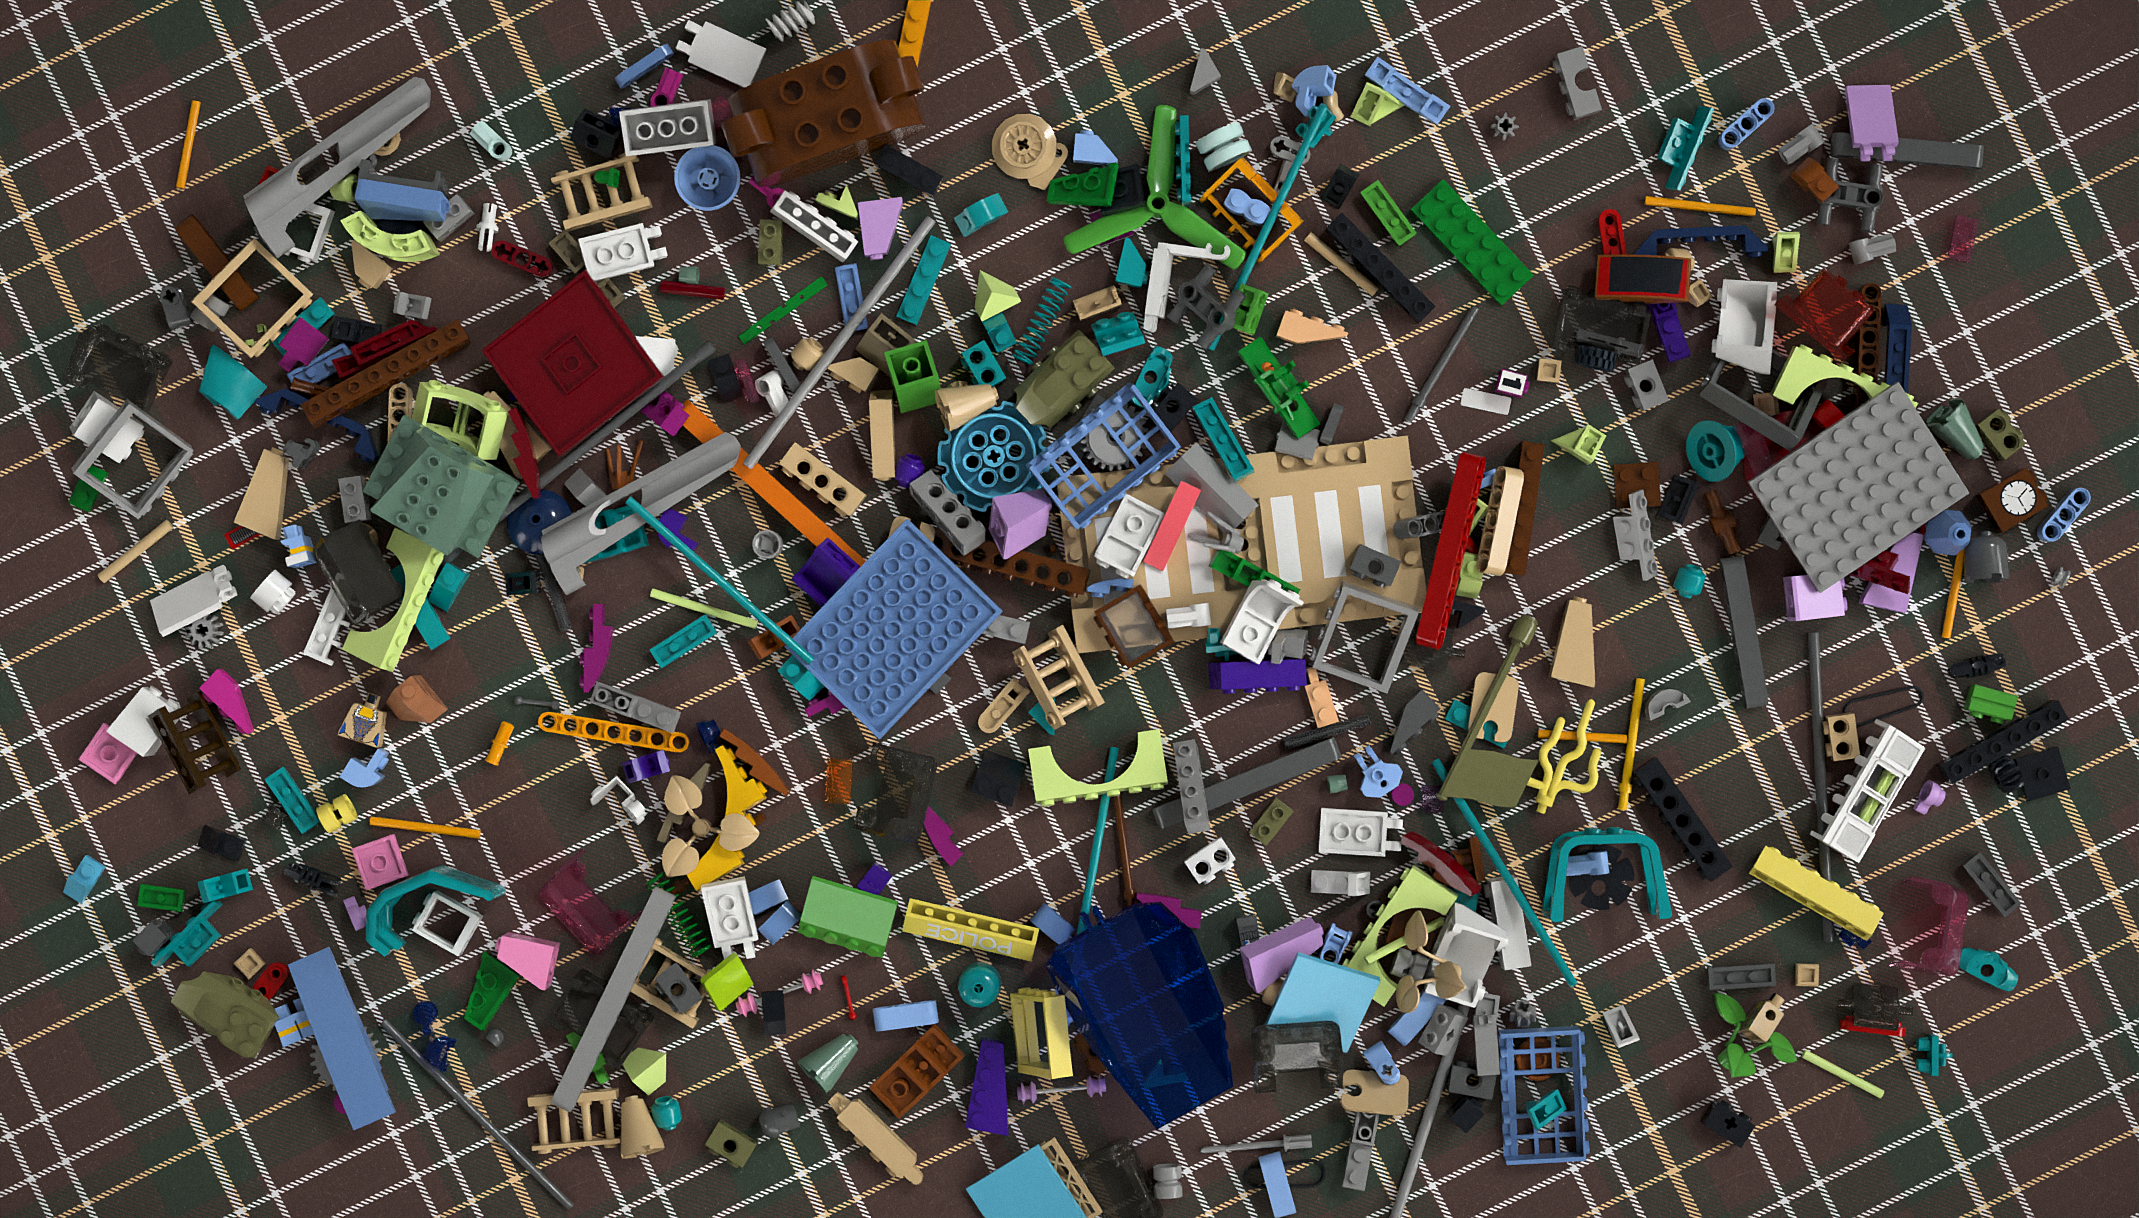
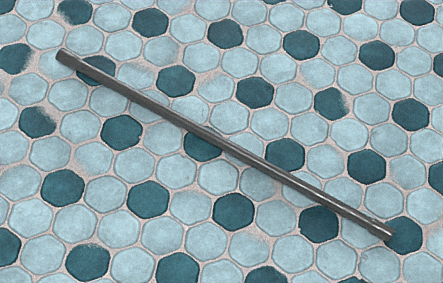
M709 340L706 341L664 378L540 475V490L698 363L703 362L717 351L714 345ZM525 487L511 499L500 521L532 497L528 487ZM458 547L448 556L444 554L443 561L439 567L443 569L446 563H451L464 550Z

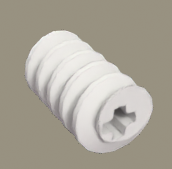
M803 0L804 5L797 1L796 10L788 6V14L781 10V18L775 14L772 15L773 22L767 18L765 19L775 38L784 42V34L791 38L792 29L796 33H800L799 25L807 29V21L813 25L815 24L814 15L806 0Z

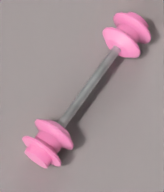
M813 969L809 976L802 973V983L783 989V993L785 994L802 987L809 994H811L812 988L816 987L818 990H821L820 985H823L820 973H815ZM747 993L746 999H742L739 996V1001L736 1002L739 1014H744L745 1017H747V1012L749 1011L756 1014L757 1004L762 1002V997L755 1000V997L750 993Z

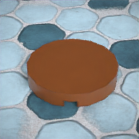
M1534 1037L1535 1048H1551V1041L1545 1037ZM1529 1038L1524 1040L1518 1049H1530ZM1556 1052V1067L1558 1068L1560 1056L1559 1052ZM1535 1053V1069L1552 1068L1551 1053ZM1516 1054L1517 1068L1519 1070L1531 1069L1530 1054ZM1554 1073L1524 1076L1530 1080L1541 1081L1548 1079Z

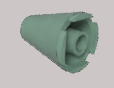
M1957 397L1948 401L1949 406L1943 408L1941 405L1931 413L1926 420V426L1965 459L1974 460L1983 453L1984 444L1962 398Z
M842 1034L802 1057L798 1061V1065L815 1082V1085L827 1094L832 1090L857 1053L858 1048L856 1045L859 1043L851 1034L848 1036Z

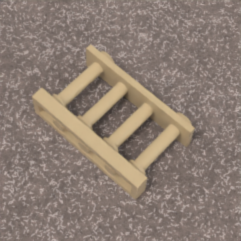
M624 153L619 155L620 159L571 173L568 170L561 171L555 174L556 177L551 178L554 185H561L568 209V219L563 221L565 230L569 232L653 208L651 199L649 197L644 198V195H641L633 167V163L639 161L637 155L626 156ZM624 166L633 196L631 202L623 204V201L619 199L617 188L607 186L611 204L609 208L602 209L598 205L590 175L600 170L609 171L610 168ZM582 178L590 206L588 214L580 215L577 212L569 184L571 180Z
M1063 625L1047 633L1049 640L1027 651L1025 646H1022L1012 652L1015 663L1022 669L1046 714L1048 724L1054 730L1065 725L1066 723L1063 718L1086 706L1090 711L1105 703ZM1053 647L1056 648L1060 659L1037 671L1032 659ZM1065 667L1070 674V679L1048 690L1042 678ZM1074 686L1077 687L1081 698L1058 710L1053 698Z
M656 938L631 992L693 1029L699 1021V1018L696 1017V1010L702 1000L684 1014H681L679 1011L675 1013L668 1004L670 998L668 996L664 998L658 994L659 991L654 986L658 983L655 978L672 966L674 961L685 967L684 973L689 979L693 972L703 977L711 970L708 969L706 972L661 945L663 941ZM657 950L667 957L651 984L644 986L639 983V977L654 951ZM676 984L671 993L674 996H680L684 987L681 984ZM701 985L698 992L704 999L707 992L703 985Z
M618 1087L583 1090L577 1102L581 1106L584 1139L579 1140L570 1139L568 1111L557 1107L559 1108L562 1141H548L546 1109L548 1105H553L551 1100L555 1093L530 1095L527 1098L528 1107L534 1106V1109L537 1110L540 1143H535L532 1146V1151L538 1150V1154L551 1153L552 1149L604 1145V1148H613L618 1146L617 1143H621V1136L614 1135L612 1103H614V1099L619 1097ZM600 1100V1103L603 1104L606 1137L593 1138L590 1105L592 1101Z

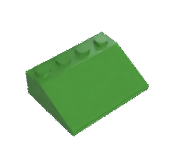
M812 876L798 933L809 938L813 937L823 940L829 944H837L849 950L867 953L872 957L883 958L898 901Z

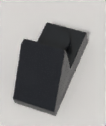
M1340 163L1320 199L1340 209L1360 174Z
M730 354L709 360L708 362L715 379L714 382L723 403L744 396Z
M1454 600L1450 614L1456 615V612L1460 611L1456 629L1461 628L1485 613L1486 608Z
M205 825L197 846L211 854L217 853L239 861L247 840Z
M783 990L761 992L764 1036L786 1034Z

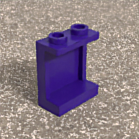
M828 537L817 546L808 561L792 577V581L821 607L860 568L854 560Z

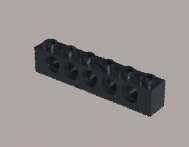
M1343 213L1326 227L1325 232L1417 324L1436 307Z
M2050 700L1936 763V766L1945 782L1954 784L2068 721L2069 718L2058 700Z
M1657 757L1651 758L1633 771L1635 775L1632 778L1639 789L1644 788L1648 794L1645 798L1652 807L1656 806L1660 811L1658 817L1665 826L1669 824L1673 830L1670 834L1678 844L1680 842L1683 844L1685 856L1690 862L1694 860L1698 866L1696 871L1702 880L1707 879L1712 882L1733 867ZM1654 778H1658L1661 782L1660 788L1657 790H1652L1650 787V782ZM1667 796H1671L1673 799V805L1670 808L1663 806V800ZM1683 814L1686 822L1683 826L1678 827L1675 822L1676 817ZM1691 833H1697L1699 838L1698 842L1694 845H1691L1688 841ZM1704 851H1709L1711 854V859L1707 863H1703L1701 860V854Z

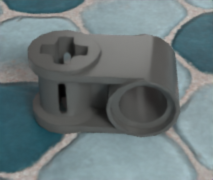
M169 286L163 288L160 292V300L169 328L175 330L193 324V319L189 317L191 311L183 291L178 287ZM171 293L176 294V297H174L173 300L168 299V296H170Z

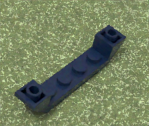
M1745 225L1658 229L1653 231L1632 255H1657L1658 240L1659 244H1671L1673 240L1681 239V243H1693L1695 239L1703 238V242H1715L1719 237H1725L1726 241H1736L1741 236L1742 254H1748L1750 258L1762 257V253L1768 251V246Z
M1884 304L1883 326H1887L1884 383L1892 385L1895 382H1899L1905 393L1908 394L1912 331L1908 305Z
M285 388L257 398L254 403L260 405V411L271 415L272 412L279 414L286 399H288L287 404L297 409L301 406L300 404L309 399ZM339 415L326 422L338 428L339 424L346 427V432L357 438L359 434L361 435L354 449L355 452L359 453L358 458L368 463L371 460H379L380 457L368 427L343 415Z

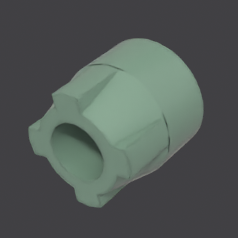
M688 266L679 268V281L681 283H699V267Z
M1346 775L1327 776L1330 794L1348 790Z

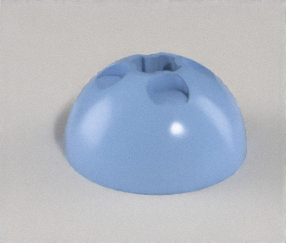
M715 145L695 147L687 151L679 160L674 177L675 186L680 197L688 205L704 211L717 210L731 202L738 192L741 178L740 170L734 157L725 149Z

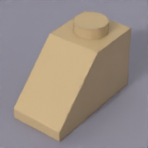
M353 240L351 245L355 274L360 277L358 282L367 289L370 287L378 289L393 268L362 244Z

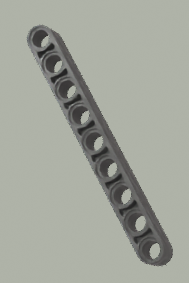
M1335 737L1325 739L1204 787L1207 811L1342 758ZM1181 797L1152 808L1159 829H1164L1184 821Z

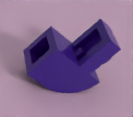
M672 508L665 510L659 522L692 551H695L699 543L680 533L688 517ZM658 533L662 543L666 547L672 548L673 545Z
M664 750L622 762L628 784L670 771L669 759L665 755Z
M875 862L855 889L879 895L893 875Z

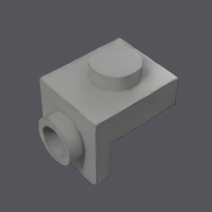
M398 291L394 301L393 312L427 320L431 298Z

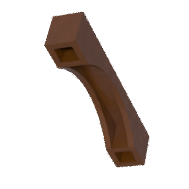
M1522 441L1519 445L1516 469L1523 471L1524 481L1504 574L1525 576L1545 444Z

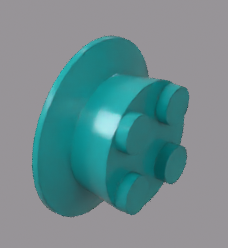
M1705 420L1697 423L1688 434L1686 452L1690 465L1700 477L1707 481L1717 482L1726 479L1745 456L1741 440L1733 426Z

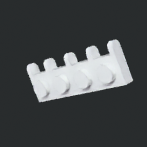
M337 573L303 654L328 665H333L334 661L327 659L332 645L340 647L342 644L336 641L335 638L341 625L346 627L350 625L349 622L343 620L349 605L358 607L359 602L352 600L357 586L365 589L367 584Z

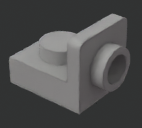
M1484 993L1483 999L1481 1001L1478 1000L1476 1004L1475 1015L1496 1014L1497 1022L1500 996Z

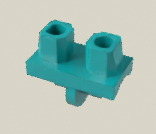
M1324 103L1320 105L1327 108V111L1310 145L1311 148L1316 146L1324 134L1331 136L1333 133L1330 125L1336 116ZM1312 106L1308 111L1310 118L1306 124L1300 123L1295 129L1302 139H1304L1318 110L1317 106Z
M1208 628L1207 638H1204L1206 653L1215 652V657L1224 656L1225 662H1229V655H1237V653L1220 643L1223 636H1220L1219 628Z
M1927 1034V1037L1916 1038V1050L1927 1051V1059H1916V1070L1931 1076H1939V1066H1946V1058H1952L1953 1053L1946 1052V1044H1939V1036L1935 1034Z

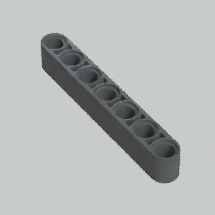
M1832 133L1830 156L1860 159V149L1853 148L1851 133ZM1898 138L1899 143L1895 147V155H1892V161H1883L1881 147H1873V155H1870L1872 161L1979 170L1982 169L1984 146Z
M1742 555L1722 558L1719 560L1743 704L1745 709L1768 706V694L1745 561Z

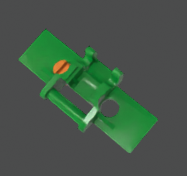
M1259 337L1237 352L1255 377L1253 383L1260 387L1274 408L1273 412L1275 414L1279 412L1296 439H1299L1320 425V422L1300 394V392L1310 386L1307 380L1298 383L1291 373L1293 367L1296 366L1293 360L1281 367L1262 337ZM1292 402L1296 406L1295 412H1292L1289 408Z

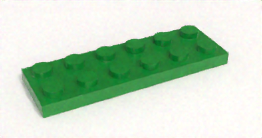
M1444 179L1411 209V212L1500 306L1534 276Z

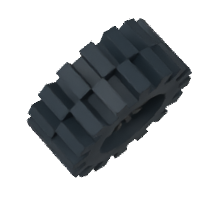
M1580 345L1578 346L1574 363L1594 370L1613 372L1617 354L1599 348Z

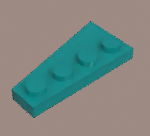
M1189 115L1179 117V122H1175V135H1180V144H1176V157H1180V166H1176V179H1181V188H1177V201H1181L1182 206L1188 207L1191 204Z

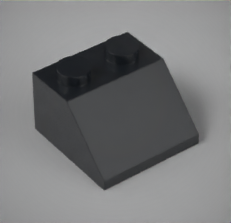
M985 750L970 792L1012 807L1027 764Z

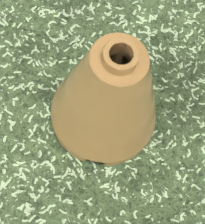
M990 384L939 388L935 390L937 407L941 410L942 415L940 416L948 432L956 430L995 406L996 400L999 399L996 388H991Z
M638 1095L625 1098V1102L621 1104L622 1159L637 1157L636 1155L642 1154L645 1156L663 1150L665 1148L664 1142L644 1100L638 1099Z

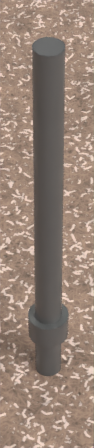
M1473 305L1470 307L1418 395L1414 396L1411 401L1412 406L1404 417L1406 421L1412 423L1418 411L1425 406L1427 396L1479 311L1477 307Z

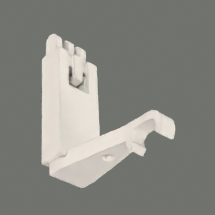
M1158 242V248H1154L1144 329L1154 333L1157 330L1158 318L1164 319L1173 255L1222 261L1229 257L1230 247L1228 245L1225 246L1224 253L1216 255L1211 253L1213 247L1210 243L1204 249Z

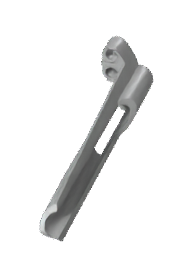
M413 77L243 196L248 211L256 225L253 229L277 259L295 247L294 242L283 228L286 224L361 163V159H367L430 107L431 90L425 79ZM338 142L340 151L339 163L308 185L300 184L297 180L299 169Z
M724 432L542 530L541 542L545 558L550 564L552 573L564 593L568 595L586 585L579 574L581 572L578 567L579 565L647 523L637 513H634L606 529H598L595 526V520L602 509L642 489L641 506L656 517L734 467L741 449V445L736 437Z

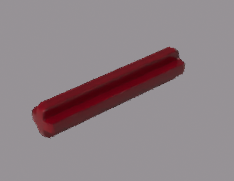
M661 281L660 292L720 300L725 298L726 291L723 287Z

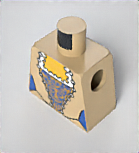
M368 693L365 704L354 703L338 735L376 748L382 747L387 712L377 709L381 696Z
M1773 993L1768 1001H1759L1746 1017V1021L1741 1024L1739 1032L1753 1043L1767 1042L1784 1016V1013L1779 1008L1785 1000L1776 993Z

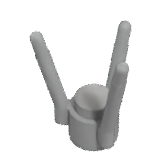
M1207 512V516L1231 532L1230 535L1225 534L1223 540L1219 541L1192 533L1188 534L1189 538L1205 542L1203 544L1204 547L1239 554L1244 543V537L1240 536L1241 531L1232 528L1211 512Z

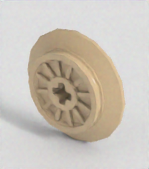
M1016 114L1005 119L996 129L992 139V155L997 166L1007 175L1017 179H1031L1044 173L1052 164L1057 152L1056 137L1051 126L1042 118L1032 114ZM1027 140L1029 148H1023L1020 151L1021 147L1018 144L1020 142L1024 143Z

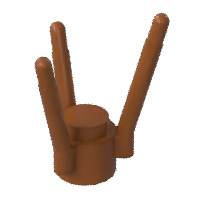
M642 439L639 440L629 475H627V471H621V445H617L616 471L613 470L610 449H606L611 488L620 489L634 481V473L643 445Z

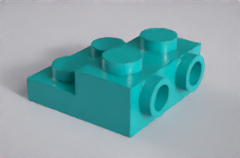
M1122 312L1117 317L1111 319L1103 318L1091 324L1095 342L1103 356L1145 343L1144 336L1133 312Z

